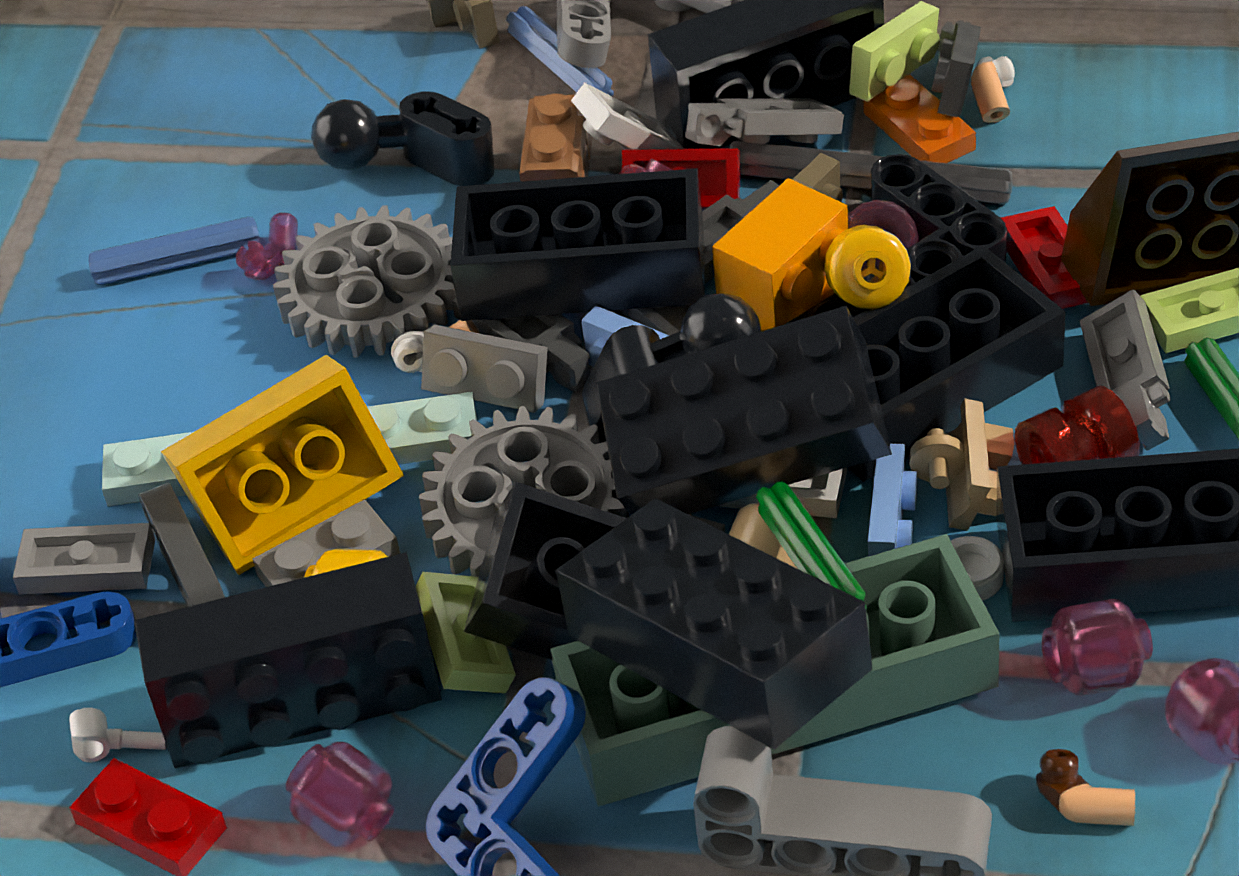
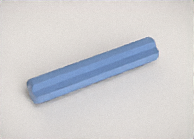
M521 6L516 12H509L506 17V21L509 23L508 32L576 93L585 82L613 96L614 92L611 90L612 80L599 68L578 67L567 63L559 57L557 53V32L531 9Z
M247 216L92 251L88 256V262L94 282L98 285H103L257 250L260 247V237L254 218Z

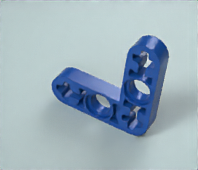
M107 591L5 618L1 617L0 610V687L107 659L125 652L133 645L137 638L135 617L127 598L119 593ZM110 620L111 626L100 629V623ZM75 629L78 636L71 638L68 630ZM50 633L57 636L55 641L45 649L39 651L24 649L26 643L39 634ZM10 646L12 654L6 656L3 648Z
M539 677L529 681L519 690L433 803L427 815L425 826L427 839L433 849L458 876H492L497 860L503 854L510 851L516 858L517 870L515 876H560L511 823L576 740L584 726L586 716L583 698L575 689L551 678ZM551 701L550 709L556 716L551 724L546 725L548 718L542 710L546 703ZM523 732L527 733L525 739L534 742L535 747L519 739L520 735ZM513 751L518 763L516 775L507 786L498 789L493 775L495 765L502 755ZM462 814H466L463 820L465 827L475 837L484 839L480 844L477 845L472 841L459 838L462 829L457 821Z

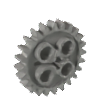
M383 205L376 216L368 217L366 210L360 207L356 212V219L348 221L342 214L337 213L334 218L335 226L328 228L323 224L315 223L313 226L316 236L314 238L301 235L295 237L298 250H284L282 256L285 265L275 267L274 270L277 283L273 284L283 323H290L292 335L295 338L306 334L308 345L311 348L327 341L329 354L331 355L339 352L344 345L351 346L353 357H359L365 346L371 345L374 346L379 356L384 355L386 343L395 341L400 335L408 331H425L428 329L429 323L446 326L448 324L446 310H453L451 300L456 298L450 267L452 237H449L448 226L443 223L433 227L431 215L428 213L413 221L411 209L407 207L396 217L390 216L387 205Z
M525 406L519 407L516 421L507 422L499 410L493 411L494 426L487 429L474 419L469 421L471 437L468 440L451 433L448 436L451 454L434 451L432 457L435 471L423 472L422 478L425 492L419 494L426 538H432L437 558L449 557L451 572L454 575L470 567L471 576L479 577L496 513L515 481L624 518L629 517V512L617 499L607 441L600 443L598 426L594 424L578 432L577 415L573 413L567 416L560 424L554 423L551 407H546L538 420H530Z

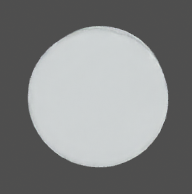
M964 536L951 540L980 598L985 600L996 594L1004 580V560L1000 549L991 541L976 536Z

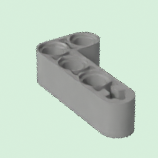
M732 726L715 729L707 736L693 805L700 851L708 860L720 866L798 876H985L992 813L986 803L972 795L958 792L773 774L770 747Z

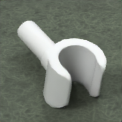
M96 708L78 709L72 712L69 717L73 752L83 762L92 763L99 761L107 756L110 749L166 750L167 747L163 734L160 732L108 729L105 713Z

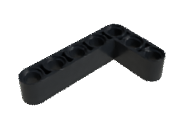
M887 155L873 164L871 169L873 222L877 227L896 236L904 247L907 248L911 269L909 282L905 288L983 245L1006 263L1007 229L1005 222L998 215L910 155ZM871 273L864 277V280L869 281L875 275ZM834 293L786 324L843 306H847L852 317L867 309L856 308L840 299Z

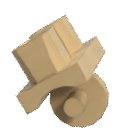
M964 398L960 406L962 422L959 426L947 434L944 430L938 428L928 431L927 436L916 441L910 448L909 464L912 471H917L919 479L930 482L933 488H946L949 527L968 531L977 513L996 516L997 472L991 471L989 468L997 469V466H1007L1012 458L1015 444L1013 428L985 423L983 402Z

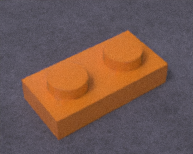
M910 74L899 80L895 85L887 86L883 92L871 100H863L864 114L910 156L918 160L949 163L976 150V131L959 117L937 113L940 100Z

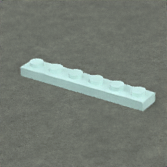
M473 391L367 407L398 465L433 460L432 454L434 451L451 454L448 436L452 433L468 440L471 437L469 421L473 419L477 421ZM193 432L103 445L102 491L107 506L140 502L139 493L168 482L171 484L177 497L186 495L161 451Z

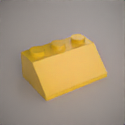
M324 355L161 451L190 503L238 575L254 567L253 558L367 499L404 476L347 369L328 355Z

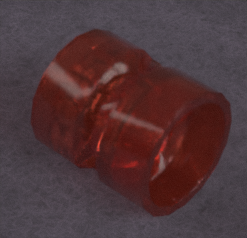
M1103 385L1095 386L1065 400L1061 411L1056 407L1048 408L1019 422L1015 428V445L1022 465L1139 456V437L1130 412L1122 400L1111 389Z

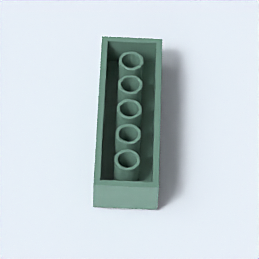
M947 534L844 563L865 592L863 601L867 606L866 616L873 669L775 750L771 749V755L999 687V632ZM580 641L551 648L556 681L578 691L584 700L586 709L585 722L574 742L598 807L699 777L707 736L715 729L730 725Z

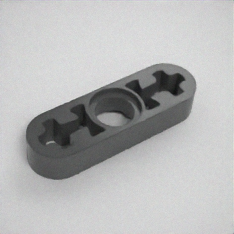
M168 482L139 493V500L147 522L151 525L155 540L187 607L225 598L218 579L171 484Z

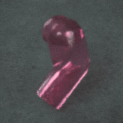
M285 212L275 214L269 222V240L265 246L258 241H248V250L243 246L238 249L236 264L244 270L247 278L266 280L275 274V267L285 265L282 252L284 250H297L295 237L298 236V220L296 217Z

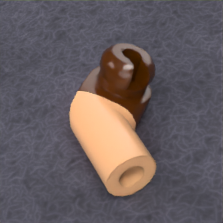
M1052 749L1042 755L1040 759L1041 772L1035 776L1039 792L1067 820L1085 824L1134 826L1135 789L1091 787L1078 774V757L1069 750Z

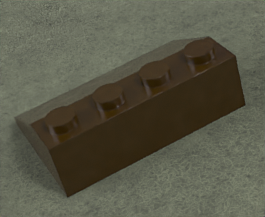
M1239 132L1116 151L1070 212L1061 261L1073 280L1075 279L1079 284L1080 291L1090 306L1108 304L1133 289L1139 295L1239 268Z

